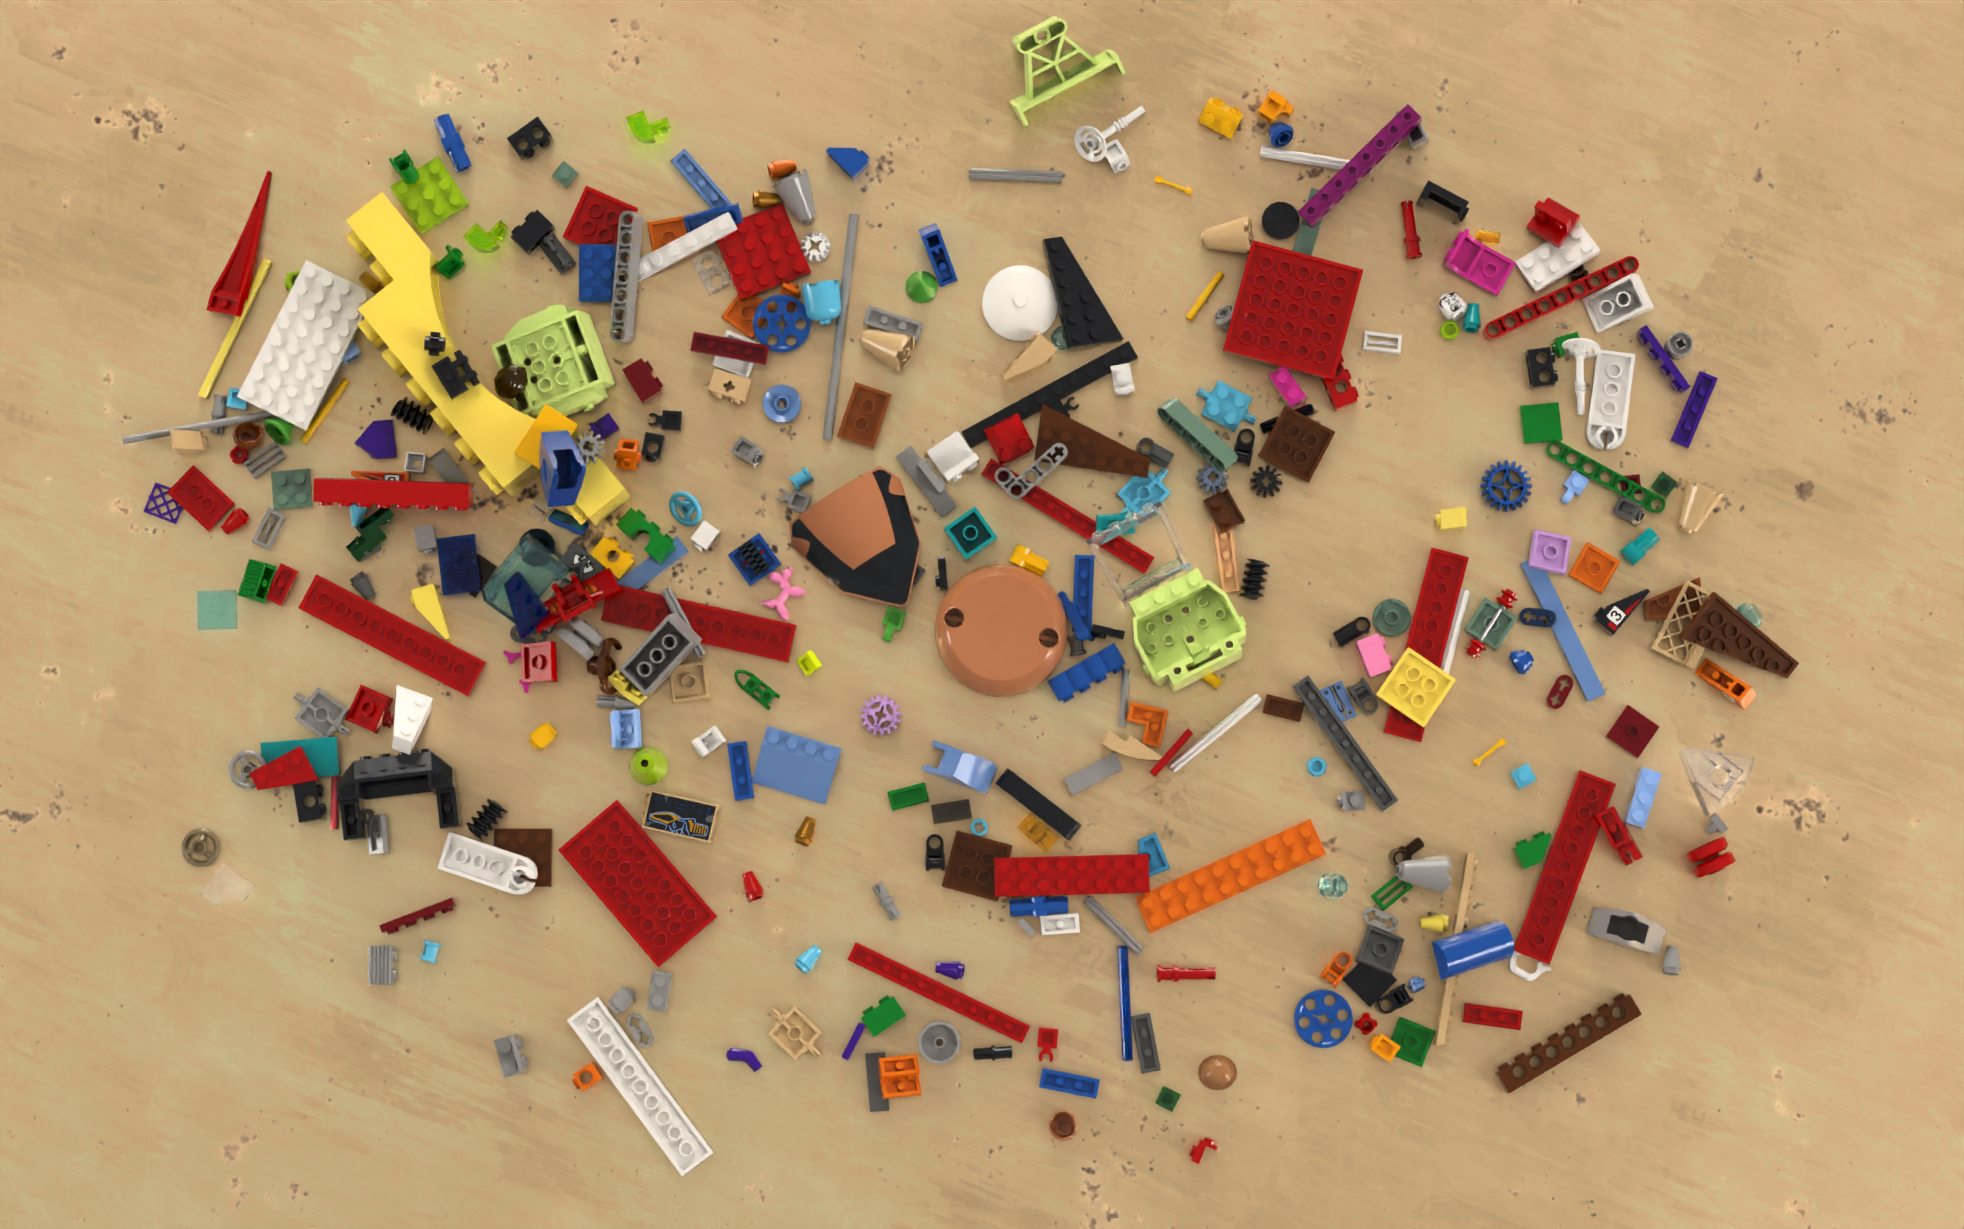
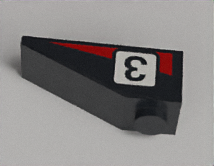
M1645 589L1612 603L1604 609L1600 607L1594 614L1596 619L1593 622L1609 636L1614 635L1650 591Z

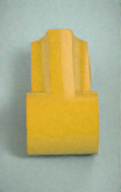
M1017 544L1009 559L1010 563L1026 568L1043 577L1050 563L1020 544Z

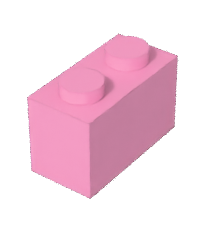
M1378 633L1355 642L1368 678L1392 669V658L1390 654L1386 655L1384 650L1386 643L1382 636L1379 637Z

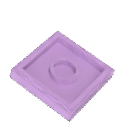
M1535 529L1532 536L1528 568L1566 575L1571 537Z

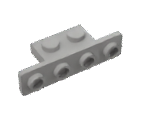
M909 446L896 456L897 460L941 517H944L956 507L955 502L945 490V481L940 475L936 477L933 473L934 467L928 460L924 461L923 458H920L912 446Z

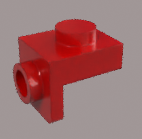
M1206 1137L1204 1140L1199 1139L1197 1146L1193 1145L1189 1156L1192 1157L1191 1161L1199 1164L1206 1146L1217 1150L1218 1146H1215L1216 1141Z

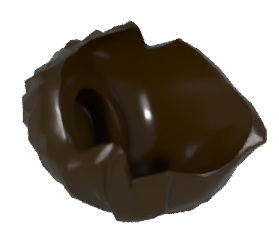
M513 365L500 369L494 378L497 395L507 399L520 396L522 391L526 389L528 382L525 367Z

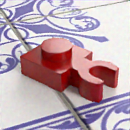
M1039 1027L1037 1047H1043L1039 1054V1061H1042L1044 1054H1049V1062L1053 1061L1051 1048L1057 1049L1058 1029Z

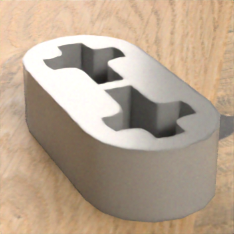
M1369 907L1362 914L1364 922L1386 932H1393L1398 927V920L1395 916L1377 908ZM1373 910L1374 915L1379 917V920L1372 919L1369 921L1366 913H1371ZM1391 918L1394 927L1387 929L1386 924L1381 922V920H1389Z
M636 1013L629 1015L626 1024L637 1044L641 1047L651 1046L654 1042V1036L644 1018ZM632 1017L640 1019L638 1025L641 1029L638 1030L635 1025H630ZM640 1031H643L645 1035H650L648 1044L645 1042L641 1043L640 1039H642Z

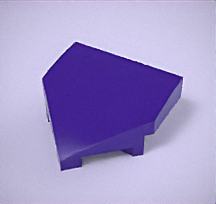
M393 419L373 421L354 444L361 447L372 459L396 458Z

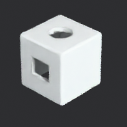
M406 452L404 470L409 473L425 475L428 456L425 453ZM415 461H420L421 466L419 468L414 467Z

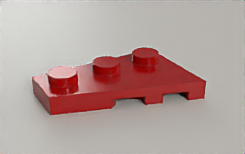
M302 746L249 773L258 790L319 780Z

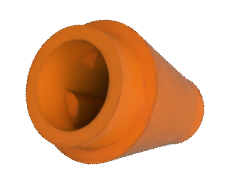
M794 159L772 161L771 164L767 165L770 178L776 180L797 170Z

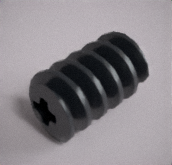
M407 397L399 400L394 406L391 416L393 417L397 414V420L403 419L404 424L410 422L411 428L416 426V431L420 432L423 430V435H425L433 423L432 416L430 414L426 415L427 409L425 408L421 412V405L414 408V401L407 404Z
M1247 559L1251 563L1245 564V567L1249 570L1244 571L1243 574L1248 578L1242 579V582L1246 585L1240 588L1245 593H1240L1239 597L1258 601V598L1264 596L1259 590L1265 589L1260 584L1267 582L1262 575H1268V572L1263 569L1270 567V565L1263 561Z
M487 799L486 801L489 806H481L484 812H476L479 818L472 816L471 819L474 823H466L469 830L481 841H483L481 835L488 836L486 829L493 830L491 823L498 824L496 817L503 819L501 811L508 813L495 800Z

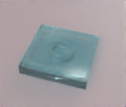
M236 590L197 591L198 630L237 629Z

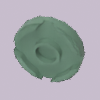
M1388 599L1377 605L1374 609L1372 620L1376 630L1383 636L1396 637L1407 630L1410 625L1411 615L1408 607L1402 601Z

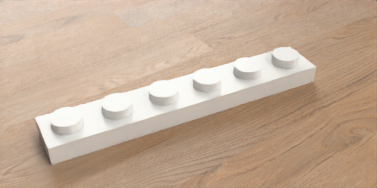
M727 212L640 258L638 282L738 230L730 213Z

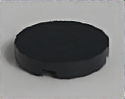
M1276 202L1265 209L1262 216V226L1264 232L1269 237L1276 240L1288 239L1296 233L1300 217L1297 210L1291 204Z

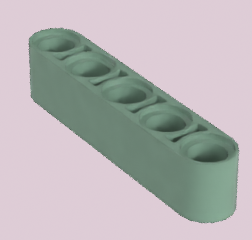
M1171 397L1157 409L1160 418L1218 471L1225 472L1238 460L1235 451L1178 399Z

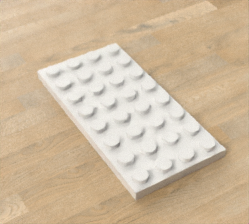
M306 260L237 397L307 431L359 328L357 324L364 318L358 308L375 296V294Z

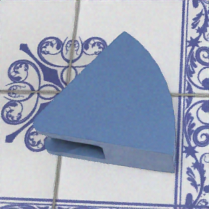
M937 741L932 742L935 748L944 752L938 768L926 765L922 767V771L982 793L989 792L997 771V766L994 763Z

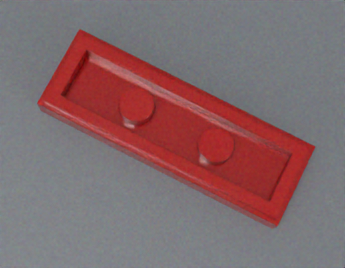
M1187 729L1149 773L1153 777L1157 776L1193 735L1192 731Z
M1464 1003L1462 1022L1521 1030L1523 1011Z

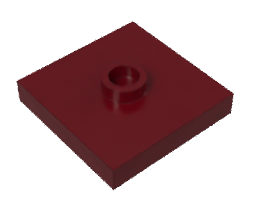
M1627 705L1605 737L1634 757L1639 758L1659 726Z

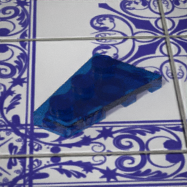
M517 571L504 584L519 637L524 639L550 614V611L524 576Z

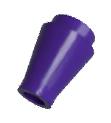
M937 961L935 972L955 980L962 979L965 964L960 961Z

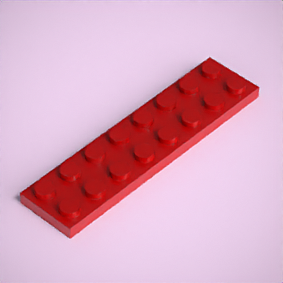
M1149 854L994 858L995 897L1150 893Z

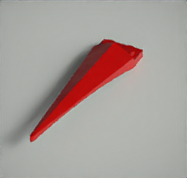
M269 170L266 173L238 243L211 291L207 311L237 317L242 315L245 300H248L272 176V172Z

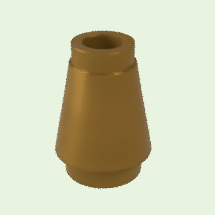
M758 190V192H753V207L758 209L773 207L780 204L781 198L776 193Z
M805 817V820L794 835L796 843L809 846L813 842L816 825L814 818Z

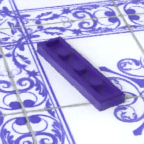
M1699 371L1671 437V442L1687 449L1689 448L1718 378Z

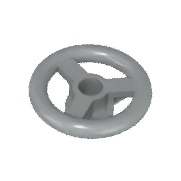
M241 751L230 761L229 776L238 787L252 789L256 787L254 782L244 783L246 777H251L245 769L247 766H250L252 772L260 767H257L253 762H247L245 756L256 758L261 767L266 762L255 751ZM238 760L242 764V773L239 778L236 777L234 772L235 764Z

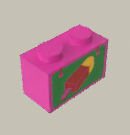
M1281 367L1268 376L1267 380L1286 406L1293 408L1306 398V395L1287 368Z

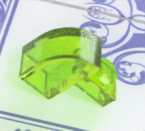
M644 111L626 117L633 136L643 143H655L653 135H663L671 128L667 117L649 124Z
M500 220L486 233L476 223L463 237L475 250L482 253H490L500 248L496 240H501L507 234L506 230L508 228Z

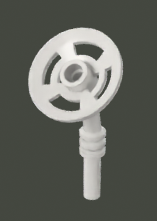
M1140 106L1127 116L1120 117L1121 120L1117 119V122L1114 121L1113 125L1101 133L1091 126L1079 128L1074 137L1075 146L1079 154L1091 162H1098L1103 159L1107 152L1105 139L1116 131L1120 132L1121 128L1124 129V126L1127 127L1128 123L1145 113L1144 108ZM1085 130H1089V131H1090V132H1087L1086 134H1084V136L1082 135V133H1083ZM1082 142H1085L1086 147L1090 150L1089 153L1084 149ZM1102 150V153L1100 155L1095 156V153H1098Z
M1573 338L1564 341L1562 348L1566 355L1576 359V381L1574 382L1576 386L1574 388L1577 394V414L1584 415V393H1586L1584 359L1596 356L1600 352V346L1590 339Z

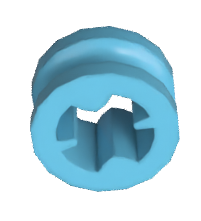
M976 819L971 824V831L976 836H983L988 831V824L983 819ZM978 822H982L985 830L977 833L974 827L975 823L978 825Z

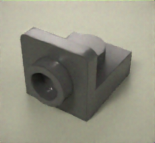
M1622 495L1612 511L1615 515L1630 521L1635 526L1645 516V509L1641 504Z

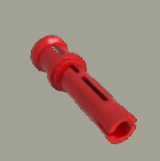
M1408 200V203L1403 201L1401 206L1406 234L1403 240L1407 249L1406 259H1418L1423 257V254L1420 252L1419 247L1421 239L1416 232L1413 201Z
M1157 965V982L1161 980L1177 982L1183 979L1215 980L1216 969L1215 967L1183 968L1177 965H1173V967Z

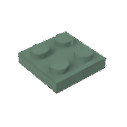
M309 468L271 472L274 510L313 507L311 472Z

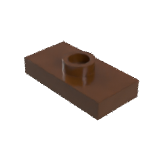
M1267 694L1262 713L1300 722L1304 703Z

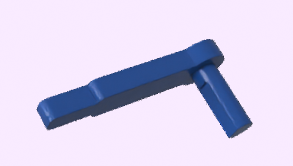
M1059 592L1058 596L1063 603L1065 613L1076 631V637L1082 641H1094L1095 635L1085 626L1073 602L1069 600L1065 592Z

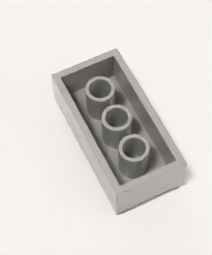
M676 612L672 613L658 625L619 670L645 696H648L658 689L703 639Z

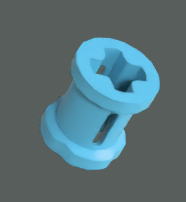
M805 466L796 475L789 476L797 491L807 482L814 481Z
M424 940L423 954L419 959L436 963V953L441 944Z

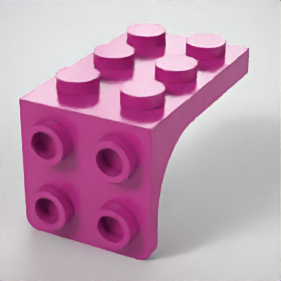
M1466 228L1464 232L1460 231L1453 242L1455 248L1451 247L1443 260L1446 262L1444 268L1498 296L1516 262L1474 239L1468 233L1469 229Z

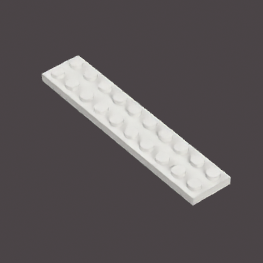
M599 997L567 1020L682 1176L714 1153Z

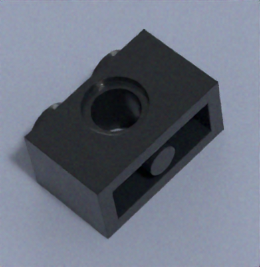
M319 781L293 784L299 823L324 820V815H327V809L321 799V796H324L322 784H319ZM310 796L315 798V804L312 807H308L306 804V800Z

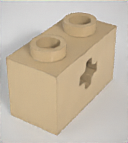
M715 368L708 391L712 393L711 396L722 400V397L730 399V403L740 405V403L745 404L752 380ZM730 384H732L734 390L730 389V391L727 392L725 386H729Z

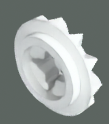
M813 231L806 234L801 240L800 246L807 260L819 262L828 256L830 242L821 232ZM810 241L814 242L815 244L821 242L818 246L820 253L815 249L810 250V248L812 247Z

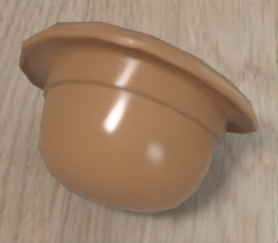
M1213 1055L1203 1060L1199 1066L1198 1075L1202 1084L1207 1088L1223 1090L1234 1083L1237 1069L1236 1065L1228 1057Z

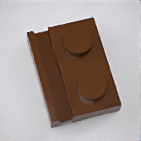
M1228 489L1203 500V505L1220 535L1245 523V519Z

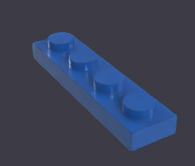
M1075 555L1073 604L1085 626L1092 631L1094 555Z

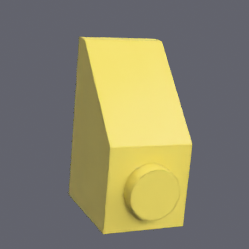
M1466 507L1440 510L1439 515H1436V526H1439V531L1463 530L1467 526Z

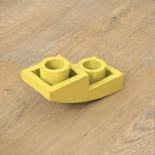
M616 670L609 676L608 680L615 689L633 703L640 705L647 698L621 671Z

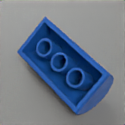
M1499 920L1432 942L1441 980L1510 958L1514 953L1512 935L1508 927Z

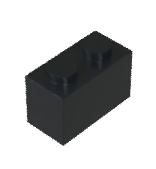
M538 210L530 212L525 218L526 221L521 226H516L510 236L528 255L543 242L542 239L549 236L555 230L554 225Z

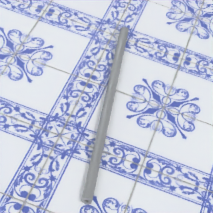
M267 411L123 436L122 438L123 443L128 444L171 436L170 430L173 429L200 431L277 416Z

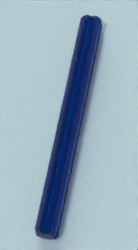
M1118 946L1122 1060L1132 1061L1128 947Z

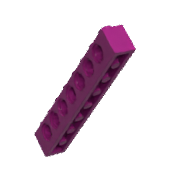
M1407 104L1298 211L1299 215L1313 228L1422 122L1421 116Z

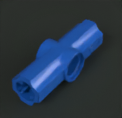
M449 113L438 116L434 119V122L441 135L444 149L449 154L456 172L467 170L471 167V162L464 150L465 146L461 136L456 131Z
M1041 896L1030 897V899L1009 900L1010 916L1014 917L1026 915L1035 917L1068 913V898L1064 896L1050 898Z

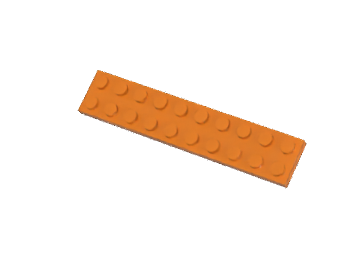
M1311 819L1157 887L1151 890L1150 893L1137 896L1135 900L1150 933L1326 855V852Z

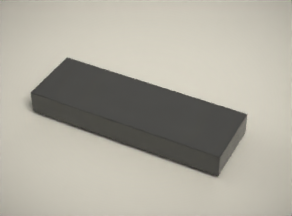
M1150 1013L1131 1016L1141 1073L1161 1070Z
M885 1052L865 1054L870 1112L889 1111V1099H882L878 1059L885 1058Z

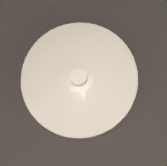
M1012 266L998 272L988 282L982 299L983 314L990 328L1002 338L1015 342L1030 341L1037 331L1043 335L1054 323L1058 311L1051 280L1041 271L1029 266Z

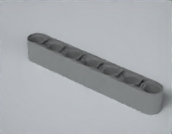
M628 210L622 212L619 217L610 321V338L618 343H629L633 339L643 227L642 216L637 212ZM632 216V217H633V221H632V223L630 224L629 220H630V217ZM631 235V241L628 243V237ZM629 254V257H630V258H629V261L627 262V261H626V257H627V255ZM627 273L628 279L625 281V275ZM626 292V299L624 300L623 294ZM623 311H624L625 316H624V318L622 319L621 315H622V313H623ZM621 331H623V336H622V338H620V332H621Z

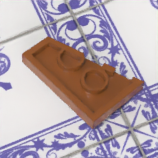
M1700 577L1690 581L1701 587ZM1683 585L1644 601L1645 620L1666 619ZM1688 586L1685 592L1687 600L1696 598L1695 589ZM1698 599L1688 602L1691 613L1699 610L1700 604ZM1685 603L1678 605L1676 609L1678 617L1687 615L1688 611Z

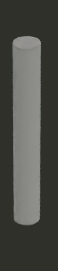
M1128 669L1122 670L1118 727H1126L1130 670Z

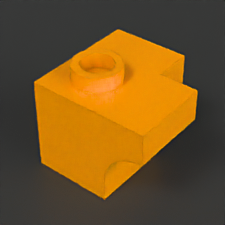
M1271 90L1258 109L1257 114L1273 125L1278 117L1286 116L1289 118L1294 111V107L1287 103V100L1281 94Z

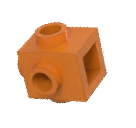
M620 438L618 449L615 448L614 460H617L616 468L636 470L637 463H641L642 459L641 452H639V441Z

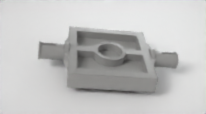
M317 687L308 698H305L299 692L294 695L293 699L302 704L300 712L295 719L319 737H330L337 730L347 736L351 731L342 724L343 718L349 709Z

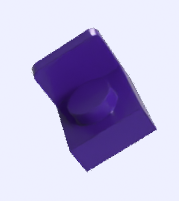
M607 413L596 422H591L589 424L591 429L588 431H593L594 437L600 434L601 441L620 430L611 415Z

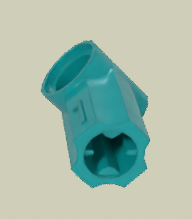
M1648 528L1637 539L1627 544L1620 552L1634 565L1660 539L1652 529Z

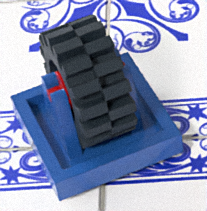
M760 533L728 554L750 587L781 565Z

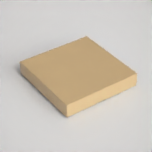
M706 660L681 663L670 674L673 704L711 699Z

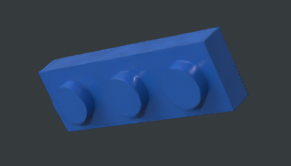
M738 202L684 215L683 220L687 233L727 212L730 213L735 224L742 223L743 217Z
M747 741L728 743L735 801L754 799Z
M1043 1068L1039 1087L1096 1098L1100 1079Z

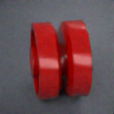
M1724 836L1686 853L1690 863L1702 860V863L1693 868L1697 878L1721 871L1736 861L1732 852H1725L1719 855V852L1728 847Z

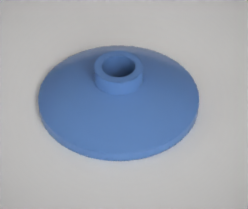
M788 385L773 386L766 392L763 398L764 412L775 422L784 423L791 421L798 415L801 408L799 394ZM784 401L786 406L780 408L779 402Z

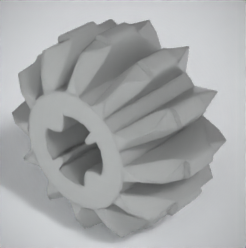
M590 431L589 437H587L585 432H582L584 438L581 439L577 436L576 440L579 443L575 444L582 458H585V464L588 465L590 459L596 464V456L599 459H603L602 454L599 452H606V448L601 447L605 445V441H599L601 438L600 434L594 437L593 431ZM587 444L595 446L592 447L593 450L591 452H589L588 449L584 450V448H587Z

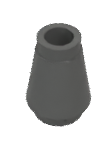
M363 571L350 579L351 585L366 600L376 595L367 574L365 575Z

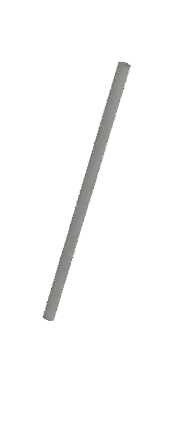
M849 214L840 287L842 308L836 321L822 438L824 440H832L858 214Z

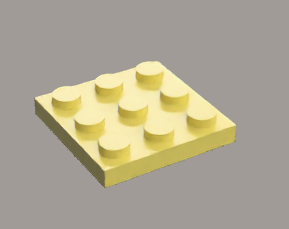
M1408 647L1376 693V696L1424 728L1456 679Z

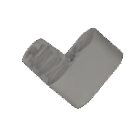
M1056 443L1019 477L1016 478L1009 469L1003 467L995 472V480L1010 497L1016 500L1021 499L1066 459L1068 449L1064 444ZM1063 447L1064 450L1062 452L1064 455L1062 457L1057 455L1054 458L1057 462L1054 464L1047 455L1050 453L1053 456L1056 453L1055 448L1061 449ZM1045 459L1049 460L1050 468L1042 470L1040 462ZM1002 471H1007L1009 474V479L1005 482H1001L998 478L999 473ZM1030 472L1036 475V480L1033 483H1028L1025 479L1026 475ZM1015 485H1019L1022 488V493L1019 496H1014L1011 493V489Z

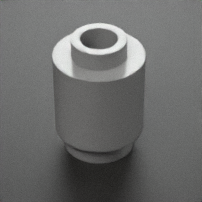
M622 986L609 999L610 1001L607 1005L618 1015L620 1012L623 1013L635 1001L634 996L636 994L628 986L626 988Z

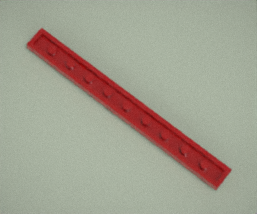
M991 458L981 475L1000 486L995 480V472L999 468L1007 467ZM1010 470L1016 476V478L1020 476L1012 470ZM1002 471L999 473L998 478L1001 482H1005L1009 479V474L1007 471ZM1015 485L1012 487L1011 493L1014 496H1019L1022 493V488L1019 485ZM1038 486L1032 488L1021 498L1024 502L1145 574L1155 558L1117 534L1097 535L1096 521Z
M855 943L847 959L1020 1043L1023 1042L1029 1030V1025L861 944Z

